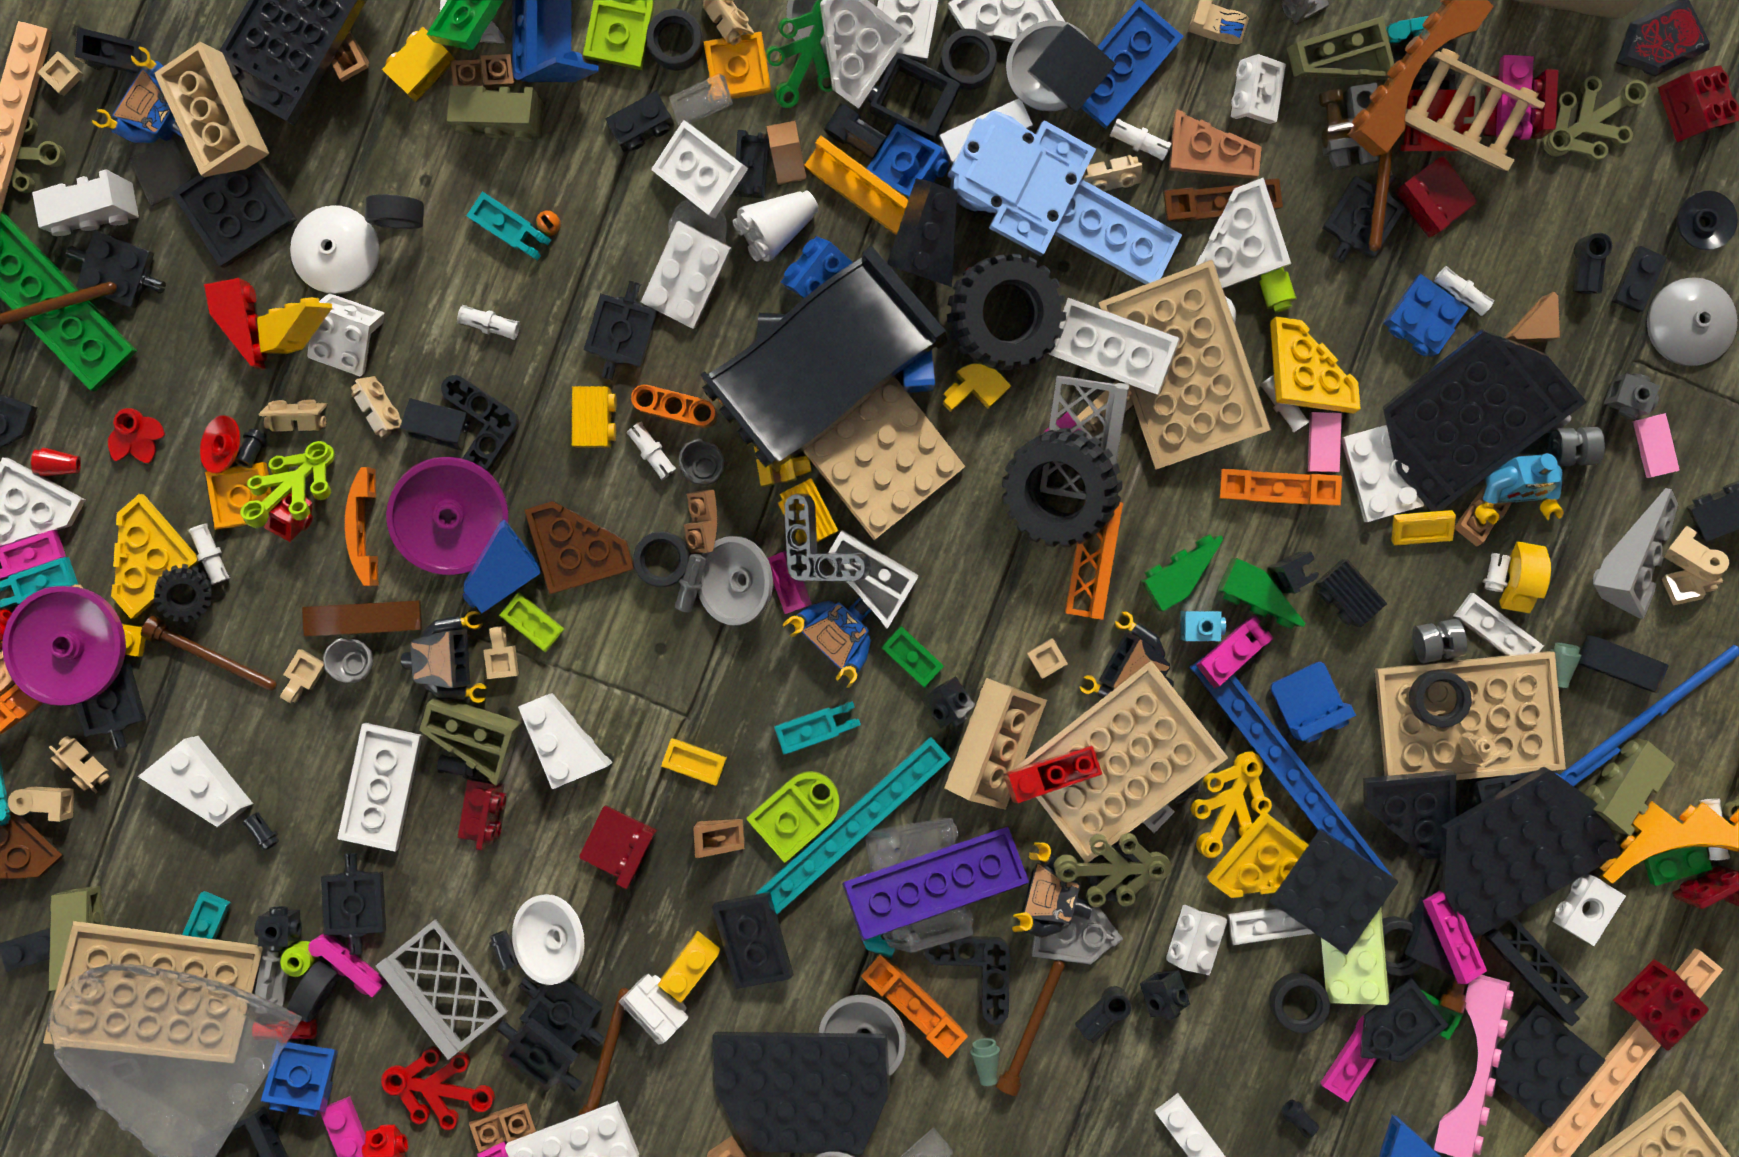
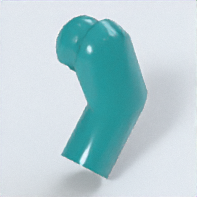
M881 935L863 941L867 950L892 958L896 944L883 940Z

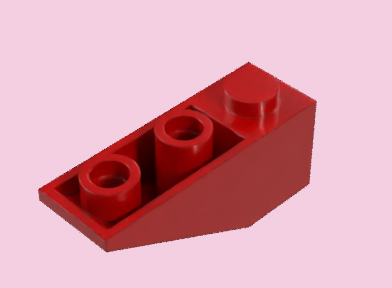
M240 278L204 284L209 314L250 366L261 370L266 369L264 361L267 360V353H261L257 323V317L259 316L255 314L254 303L256 302V293L253 286Z
M1093 746L1003 773L1012 802L1021 803L1102 775Z

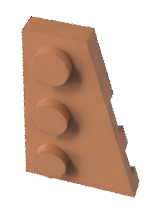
M1175 110L1169 170L1253 179L1259 176L1261 146L1230 132L1225 133L1203 120L1198 121L1185 115L1186 113L1183 111Z

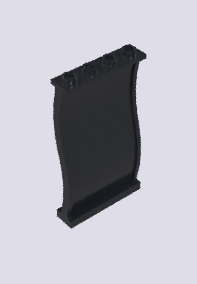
M872 246L862 253L863 256L839 271L806 296L748 348L707 374L704 371L700 374L705 383L702 389L712 402L716 399L723 407L719 410L729 423L733 421L737 423L740 427L737 433L746 445L753 443L758 449L755 455L765 468L770 465L776 473L781 470V465L822 438L897 373L935 347L939 349L947 343L946 330Z

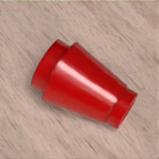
M43 447L41 450L33 451L31 469L33 473H39L41 477L78 474L81 469L80 456Z

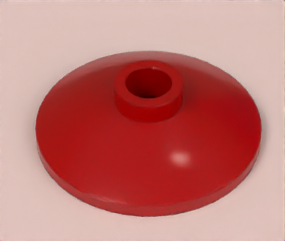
M225 415L218 416L208 424L204 431L200 445V457L204 468L208 472L215 474L223 473L232 465L237 456L240 445V431L233 418Z

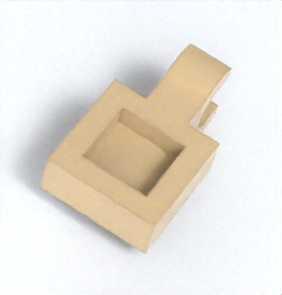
M1687 570L1666 574L1662 579L1673 606L1701 600L1706 595L1705 592L1717 590V584L1723 583L1722 578L1714 582L1704 581Z
M497 626L490 628L492 648L484 650L487 679L519 675L515 646H506V627Z
M299 649L283 674L291 680L281 693L280 698L289 703H296L302 694L303 687L312 690L325 669L324 662Z

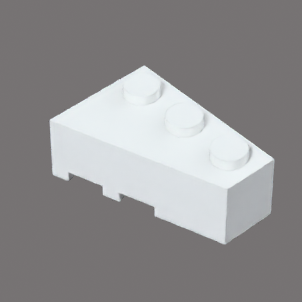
M105 169L99 171L100 178L88 181V178L83 176L76 179L77 185L66 187L65 184L61 183L32 192L38 226L43 230L51 232L53 236H65L71 234V230L80 228L84 231L99 229V225L110 223V225L128 224L129 219L139 218L133 183Z
M841 531L828 553H863L868 556L871 562L870 574L865 579L846 582L857 592L865 604L870 607L888 629L916 582L918 575L845 531ZM827 558V560H828V561L832 564V566L835 568V565H834L833 561H832L831 559H828V558ZM856 563L844 564V570L855 569L858 571L861 569V566Z
M553 693L518 707L552 789L603 769L613 763L595 745L593 739L582 730L574 717Z
M199 736L183 739L138 776L216 827L231 822L253 804Z

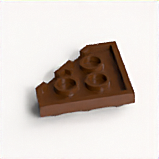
M554 501L524 509L549 594L635 569L628 541Z
M10 810L9 815L11 817L9 823L3 827L0 826V879L41 878L64 855L21 815L14 814Z

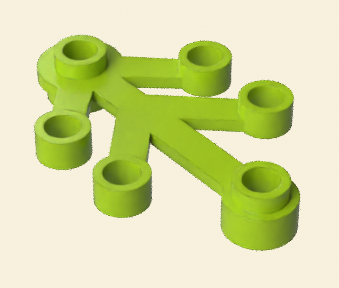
M316 441L308 445L303 454L286 457L275 456L270 459L268 465L273 475H255L247 481V486L251 493L257 496L264 494L268 487H278L262 502L255 500L243 505L240 514L245 523L253 528L264 526L268 521V513L291 491L292 503L289 505V511L295 520L307 518L310 514V509L305 502V478L313 471L314 482L311 484L310 490L315 499L324 500L330 496L331 489L326 482V467L335 458L333 448L325 442ZM300 466L296 471L288 472L290 467Z

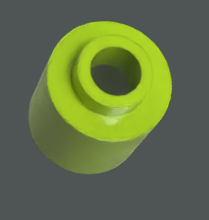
M1282 267L1260 275L1262 280L1259 283L1267 309L1274 308L1275 312H1280L1291 308V302L1296 300V296L1288 272H1285Z
M309 941L298 942L282 954L280 964L282 970L287 975L293 977L301 976L318 962L319 956L311 955L308 950Z

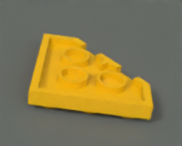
M1276 316L1270 321L1276 403L1353 414L1361 409L1358 381L1351 374L1346 375L1336 364L1338 359L1323 343L1318 344L1308 333L1310 329L1302 320Z
M138 494L117 513L116 525H119L118 542L115 543L113 567H116L111 597L130 619L137 618L154 603L155 585L158 577L162 576L163 571L166 569L171 571V567L177 565L178 569L182 568V564H187V569H192L193 566L201 562L198 561L196 553L144 494Z
M1263 811L1210 872L1207 878L1209 882L1231 898L1243 897V894L1260 892V894L1275 893L1308 844Z

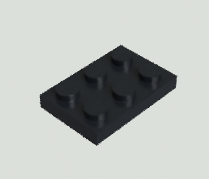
M770 892L714 903L712 909L736 989L792 978L794 973Z

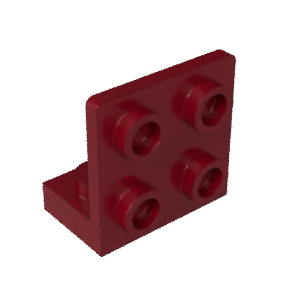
M1721 65L1686 73L1657 87L1676 142L1684 141L1709 129L1739 121V106L1732 97L1729 88V77Z
M1546 69L1536 78H1533L1532 90L1538 93L1536 99L1544 102L1545 105L1543 109L1531 108L1533 129L1530 138L1542 139L1556 128L1559 70ZM1491 76L1499 80V76ZM1485 86V99L1491 90L1488 86ZM1498 103L1483 129L1484 136L1497 137Z
M1440 156L1394 191L1428 238L1442 231L1450 225V222L1477 203L1476 198L1444 156Z
M467 780L457 838L477 841L476 850L480 851L494 843L495 839H499L502 830V822L498 821L500 810H504L507 801V793L503 792L505 784L498 783L494 785L488 781Z
M605 805L591 830L579 858L618 877L616 884L627 889L632 883L657 830Z
M1716 866L1712 870L1706 871L1705 876L1697 880H1687L1680 884L1679 889L1672 892L1675 899L1699 909H1704L1721 899L1739 906V871L1725 866Z
M1655 959L1613 999L1619 1008L1638 1020L1667 1051L1709 1011L1708 1007L1676 972Z

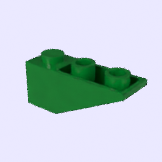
M1208 534L1195 542L1197 547L1188 553L1186 549H1183L1170 557L1172 562L1166 566L1161 567L1158 564L1144 572L1147 577L1142 579L1141 583L1158 611H1165L1190 595L1222 543V535L1212 537L1211 534Z
M1238 558L1230 559L1217 588V591L1224 594L1222 599L1238 606L1240 602L1246 603L1251 606L1249 611L1264 618H1266L1268 613L1278 618L1277 624L1293 630L1294 626H1305L1306 623L1264 570Z

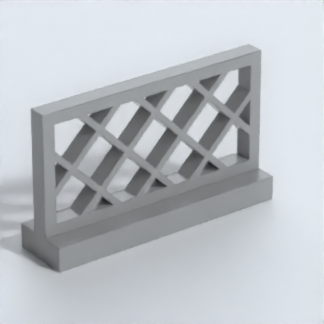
M1057 376L1049 431L1060 429L1056 424L1057 417L1067 411L1076 422V425L1070 429L1071 432L1080 428L1082 431L1087 432L1086 437L1088 439H1092L1093 437L1083 424L1097 415L1104 428L1095 437L1097 439L1102 437L1100 448L1103 451L1109 448L1113 454L1109 459L1112 465L1116 464L1130 384H1111ZM1062 384L1074 385L1081 396L1067 404L1061 396ZM1082 387H1087L1091 389L1085 392L1082 389ZM1096 389L1109 391L1108 402L1097 409L1088 395ZM1085 399L1094 412L1080 421L1071 407ZM1059 402H1061L1064 408L1058 412ZM1104 409H1106V416H1105V418H1104V417L1102 416V414L1100 413V412H1102ZM1053 461L1055 466L1050 468V462L1043 466L1040 484L1041 493L1086 500V492L1081 491L1075 484V481L1081 478L1080 474L1071 478L1062 466L1065 463ZM1056 469H1059L1068 481L1061 487L1047 486L1048 475ZM1071 485L1074 490L1066 488Z
M437 919L433 920L375 966L447 1060L456 1055L508 1012ZM433 929L441 937L440 950L423 948L425 935ZM420 940L419 948L411 947ZM445 943L451 949V951L444 950ZM406 950L417 951L416 969L404 968L397 958ZM423 952L439 953L437 971L420 969ZM444 954L455 955L458 958V973L441 971ZM463 966L469 974L462 973ZM408 972L415 973L414 979L410 976ZM420 973L436 975L434 992L422 991L418 986ZM441 975L457 977L455 994L438 993ZM462 977L475 980L477 983L476 996L459 994ZM481 989L487 997L480 996ZM427 996H433L432 1003ZM438 997L454 998L452 1015H443L436 1009ZM459 999L475 1000L473 1017L456 1016ZM479 1001H491L498 1012L490 1019L477 1018ZM445 1019H451V1025H450V1026H449V1024L445 1021ZM456 1020L472 1021L471 1034L463 1041L454 1032ZM477 1022H485L478 1029H476Z

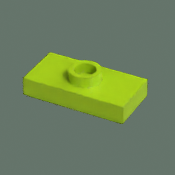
M520 592L515 595L499 615L544 652L551 648L565 630Z

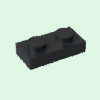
M1643 246L1635 247L1612 302L1637 313L1644 311L1667 257Z
M50 928L1 942L0 953L6 972L50 959Z

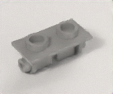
M263 946L253 1003L258 1004L257 1009L269 1010L270 1006L283 1008L289 975L282 970L280 959L286 950L270 951L269 946Z

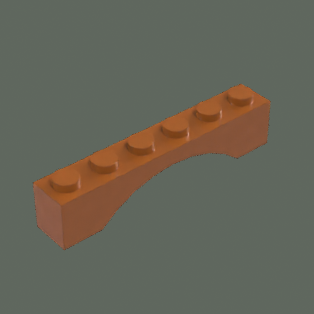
M1440 0L1442 5L1438 11L1433 12L1424 21L1422 33L1409 42L1405 48L1406 55L1390 68L1387 73L1389 78L1385 84L1376 88L1370 96L1372 102L1366 110H1361L1352 121L1354 126L1348 135L1373 157L1388 153L1405 130V112L1408 95L1422 65L1434 51L1447 41L1476 31L1494 7L1488 0Z

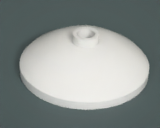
M325 206L312 211L300 221L292 236L290 253L293 266L305 283L324 293L344 294L358 289L370 279L378 264L380 247L374 228L365 221L361 214L343 206ZM331 241L332 248L326 251L325 244Z
M549 894L532 897L520 907L514 919L512 929L513 948L520 966L529 977L541 984L554 985L568 980L578 970L584 954V933L577 914L566 901Z

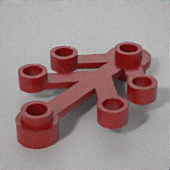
M434 1046L427 1048L420 1058L407 1067L394 1065L383 1073L381 1084L384 1091L401 1098L411 1113L410 1118L415 1124L426 1122L430 1116V1108L426 1104H419L411 1090L423 1094L438 1116L440 1126L445 1130H451L456 1126L459 1121V1115L455 1110L448 1109L440 1096L469 1101L471 1108L477 1112L488 1110L495 1100L494 1091L486 1085H480L475 1089L441 1083L456 1072L465 1071L469 1066L470 1057L464 1052L454 1055L450 1063L426 1079L413 1076L426 1066L433 1067L440 1061L442 1053L439 1048ZM427 1053H434L436 1056V1060H429L427 1057ZM456 1058H462L465 1066H458ZM394 1075H397L401 1078V1084H397L393 1081ZM479 1093H486L488 1096V1100H481L479 1098ZM416 1110H422L425 1117L419 1118L416 1115ZM445 1116H451L454 1122L448 1124L445 1121Z

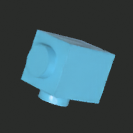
M1180 611V640L1221 641V635H1225L1226 620L1225 617H1221L1220 611Z

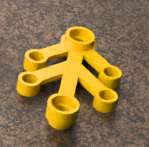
M1250 751L1244 752L1236 757L1234 766L1218 773H1208L1204 777L1203 785L1211 792H1219L1225 782L1235 779L1232 788L1204 800H1195L1191 804V813L1199 819H1206L1210 815L1211 810L1223 806L1211 832L1203 833L1197 839L1196 848L1205 857L1215 858L1221 854L1223 850L1221 839L1234 812H1236L1240 827L1238 831L1241 837L1253 824L1243 795L1247 784L1253 798L1251 801L1252 809L1259 814H1262L1263 811L1268 813L1271 810L1272 803L1270 799L1264 796L1259 780L1263 770V761L1258 754ZM1252 763V768L1247 771V766ZM1216 778V784L1213 787H1211V780ZM1264 800V806L1259 809V803ZM1204 805V810L1198 814L1199 806ZM1215 843L1214 848L1209 851L1210 845Z

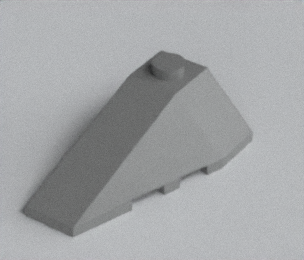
M1664 489L1605 557L1601 568L1595 571L1593 577V585L1602 599L1642 619L1646 615L1657 585L1651 582L1655 566L1661 567L1664 559L1662 557L1663 547L1661 543L1662 540L1666 541L1669 539L1678 507V502L1672 489Z

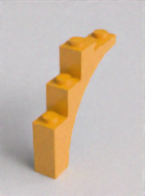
M1651 801L1646 804L1649 808L1645 814L1641 815L1638 812L1631 824L1635 828L1634 831L1637 835L1632 834L1622 841L1619 845L1623 849L1622 854L1607 860L1606 863L1600 866V869L1604 872L1599 878L1606 884L1611 885L1628 869L1650 856L1673 849L1714 847L1739 852V808L1730 817L1729 820L1733 822V824H1730L1703 802L1696 807L1690 804L1679 816L1682 820V823H1680Z

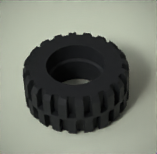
M1019 254L999 255L976 263L975 266L968 268L963 273L962 279L956 281L953 286L955 293L949 296L947 305L951 306V313L947 314V323L952 322L953 330L949 331L953 340L957 339L960 344L957 348L962 354H968L970 361L995 370L1022 369L1043 360L1044 354L1051 353L1056 347L1053 341L1061 338L1064 331L1059 325L1060 322L1066 321L1067 312H1061V304L1066 303L1064 294L1058 295L1056 289L1060 287V284L1056 278L1050 279L1048 277L1051 271L1046 266L1039 267L1036 265L1037 260L1030 257L1022 258ZM999 285H1011L1024 296L1028 305L1029 320L1023 334L1013 341L998 340L989 332L984 322L983 305L985 298L991 289Z
M1061 428L1057 431L1050 430L1026 442L1025 445L1013 454L1014 458L1008 461L1005 468L1008 474L1002 478V487L1007 488V492L1002 495L1004 504L1009 503L1011 509L1007 511V514L1011 520L1013 518L1017 519L1019 522L1017 529L1021 533L1027 530L1031 533L1029 539L1037 543L1044 539L1045 546L1055 547L1061 543L1063 548L1071 547L1076 542L1081 544L1087 541L1115 515L1114 510L1121 501L1118 493L1122 490V480H1117V474L1121 471L1118 463L1112 465L1109 458L1113 454L1109 448L1103 451L1099 447L1102 441L1096 437L1092 439L1086 438L1087 432L1081 430L1073 433L1070 428ZM1052 461L1066 463L1080 474L1086 487V501L1079 511L1063 513L1052 508L1044 500L1039 489V474L1042 467Z

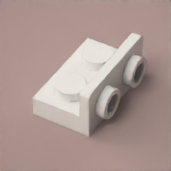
M1260 54L1240 60L1236 71L1237 79L1232 98L1231 117L1238 119L1247 116L1268 124L1277 122L1286 64Z

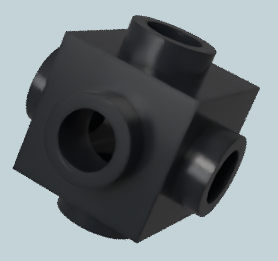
M956 676L937 686L921 699L940 729L950 723L953 727L961 724L969 718L966 713L975 707V704Z
M286 906L270 907L266 913L258 916L254 929L255 936L258 937V946H269L270 951H282L299 940L302 931L300 910H288Z
M1179 970L1155 972L1140 983L1150 1017H1163L1165 1020L1174 1019L1181 1015L1180 1011L1190 1005L1188 993Z

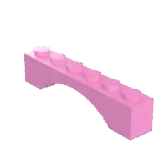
M1480 975L1468 983L1465 998L1467 1004L1465 1008L1472 1020L1477 1036V1071L1466 1097L1440 1120L1434 1147L1435 1151L1453 1157H1474L1475 1154H1481L1484 1137L1479 1136L1480 1126L1487 1125L1490 1108L1485 1107L1486 1097L1493 1096L1496 1079L1491 1078L1492 1068L1499 1067L1502 1050L1497 1049L1499 1037L1505 1038L1508 1021L1503 1020L1505 1008L1511 1009L1514 992L1509 991L1510 982Z

